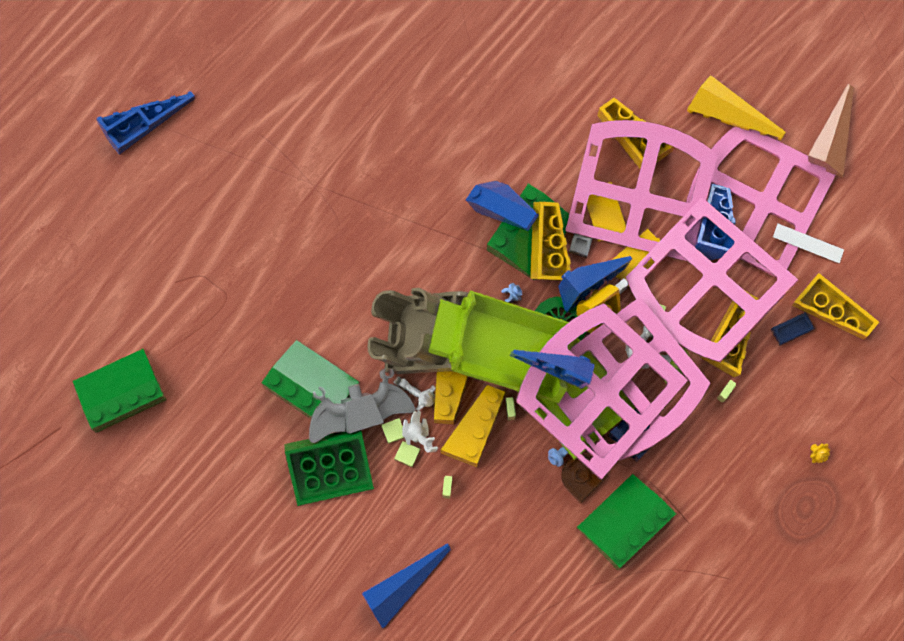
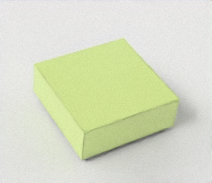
M730 380L717 399L724 402L735 388L736 383Z
M509 397L505 400L507 420H514L516 417L514 398Z
M400 418L381 425L388 444L404 438L402 436L403 426Z
M402 441L394 459L413 467L420 449Z
M452 476L444 477L443 498L450 499Z

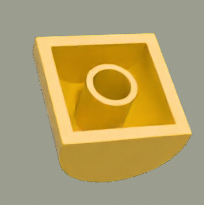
M608 284L599 291L595 290L591 297L587 300H581L577 304V316L602 304L607 305L615 314L621 311L619 288ZM601 323L587 330V332L591 334L593 331H595L603 324Z

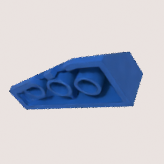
M498 181L475 185L466 198L468 204L477 213L527 231L539 216L509 185Z
M712 183L707 202L735 225L730 188ZM704 217L701 221L695 248L709 260L722 258L735 244V241L712 221Z
M627 256L578 267L572 272L570 270L565 272L558 286L564 310L569 312L581 300H585V297L591 291L599 290L605 281L609 282L625 270L632 257Z
M513 350L510 353L511 357L579 388L589 385L592 380L594 364L590 363V359L584 356L577 357Z

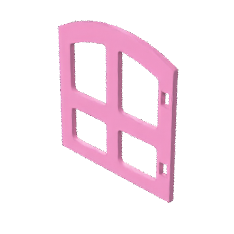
M629 120L592 124L565 231L650 252L659 242L643 239L638 236L644 209L650 208L684 217L701 198L707 200L718 155L693 137L659 124ZM615 137L647 139L635 189L594 179L603 139ZM662 143L671 145L700 162L692 199L689 203L654 195L649 192ZM592 144L598 146L596 157L589 156ZM589 195L602 196L631 205L626 228L623 233L583 223ZM577 202L584 203L581 214L575 213ZM691 216L685 225L689 227L696 219ZM701 221L685 237L694 247ZM672 250L667 255L669 257L687 261L676 250Z
M733 127L711 149L718 155L711 184L730 188L732 194L755 206L743 230L745 235L754 241L768 214H773L795 226L794 230L806 234L835 177L834 174L826 172L824 167L808 162L807 155L767 135H761L759 131L753 129L748 131ZM742 141H746L779 158V163L763 192H759L719 172L717 169L726 156ZM792 167H798L819 178V183L802 213L777 201V196ZM698 171L691 184L686 203H689L692 199ZM787 243L781 257L776 261L787 270L798 247ZM746 253L740 258L746 263L774 276L762 264L756 262V259L750 254Z
M703 198L685 214L626 276L635 298L641 297L678 344L689 351L717 362H721L798 282L795 276ZM693 216L696 220L689 227L686 226L684 223ZM704 217L712 221L735 241V244L717 263H712L685 239L686 235ZM672 250H676L699 270L703 277L670 312H665L651 293L645 279ZM746 253L750 254L777 277L775 284L759 300L752 298L727 276V272ZM652 258L655 263L647 270L643 266ZM713 287H718L745 311V315L718 343L702 338L680 325V321Z
M641 297L637 298L616 315L625 323L631 318L637 317L654 338L648 344L659 354L666 352L689 380L690 386L675 407L665 417L659 414L649 424L650 428L641 433L618 461L639 454L669 436L690 416L710 385L708 379ZM603 324L573 346L570 352L577 357L582 356L588 351L592 352L607 371V375L601 379L607 383L627 360L623 363H618L603 345L602 340L613 333ZM631 379L621 389L640 414L651 404ZM589 388L576 398H571L565 392L561 401L557 404L568 419L573 422L594 398L595 394ZM592 424L582 434L583 438L600 458H604L616 444H607ZM593 432L601 440L596 445L588 436Z
M605 304L592 308L561 328L540 351V353L575 356L568 350V344L587 330L601 323L608 327L633 351L628 360L607 383L603 382L593 373L592 380L587 387L595 396L569 426H565L536 399L546 372L530 366L516 399V402L600 479L607 474L688 381ZM644 364H648L667 382V386L640 415L619 396V392ZM539 407L547 414L544 420L535 412ZM606 407H610L629 425V429L604 458H600L581 441L580 437ZM585 449L593 457L588 461L580 452Z

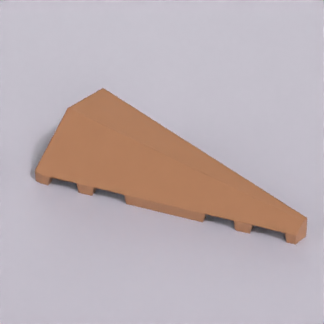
M850 84L845 88L808 154V162L824 167L826 172L842 178L844 176L854 87Z

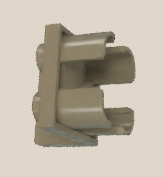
M412 288V295L410 296L392 290L380 292L372 303L371 313L374 317L389 322L388 341L370 337L367 345L369 355L373 359L385 362L386 373H389L390 369L394 370V374L452 371L448 358L428 353L440 299L461 305L463 298L467 297L469 293L463 291L430 293L421 288Z

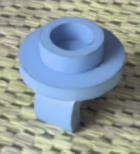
M511 283L509 288L502 290V293H510V297L505 299V302L511 303L514 300L517 302L521 300L522 290L519 285Z
M564 447L558 451L551 448L548 451V459L551 464L560 467L563 465V458L568 452Z

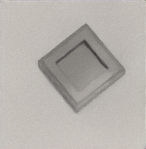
M574 233L569 253L587 258L592 238Z

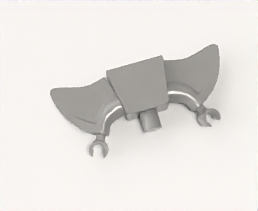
M386 368L380 371V377L383 380L380 382L379 389L373 394H361L359 384L349 386L350 397L342 399L341 404H335L329 398H326L324 388L319 387V390L322 392L321 397L313 392V397L321 400V403L317 406L311 418L309 441L315 443L334 432H356L382 424L385 418L393 414L413 413L416 409L409 396L402 389L388 383V380L394 376L393 369L389 370L388 376L385 374Z

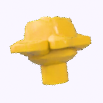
M827 443L820 444L819 446L813 444L810 448L813 452L810 456L813 463H823L828 460L830 449Z

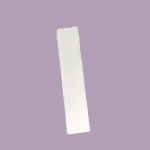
M777 224L773 235L776 239L840 263L844 249Z

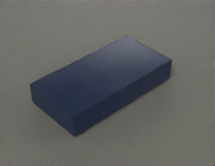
M805 312L773 327L771 331L779 346L813 331L815 328Z

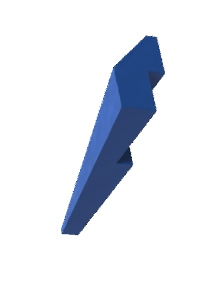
M189 91L187 94L178 97L172 96L170 99L160 102L157 100L132 107L128 111L114 112L113 115L103 118L100 116L96 118V121L108 142L120 155L193 101L195 96Z
M448 543L362 593L382 629L386 627L451 550Z

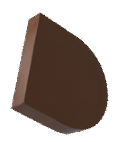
M578 458L569 459L561 472L564 487L580 504L609 476L606 474L600 479Z

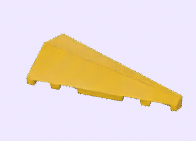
M711 75L699 88L687 109L689 113L694 111L703 114L705 118H717L722 123L748 131L753 129L759 131L764 136L766 134L776 136L778 140H782L786 133Z

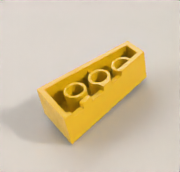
M616 98L601 106L597 115L602 122L621 120L646 122L634 115L629 108ZM615 137L636 165L641 168L647 139ZM662 143L656 163L670 154L674 147Z
M533 202V210L539 216L532 225L531 279L562 280V275L568 270L571 271V262L567 253L566 238H564L559 203Z
M820 273L817 274L792 304V306L863 340L879 324L878 320Z
M748 293V294H749L752 298H754L755 300H759L757 297H755V296H753L752 294ZM734 301L731 302L713 335L712 342L718 343L745 315V311ZM749 332L721 362L701 357V359L732 377L741 375L743 359H745L746 347L751 333Z
M454 371L437 372L434 423L454 424L468 376Z
M487 385L441 448V454L477 467L503 402L505 392Z

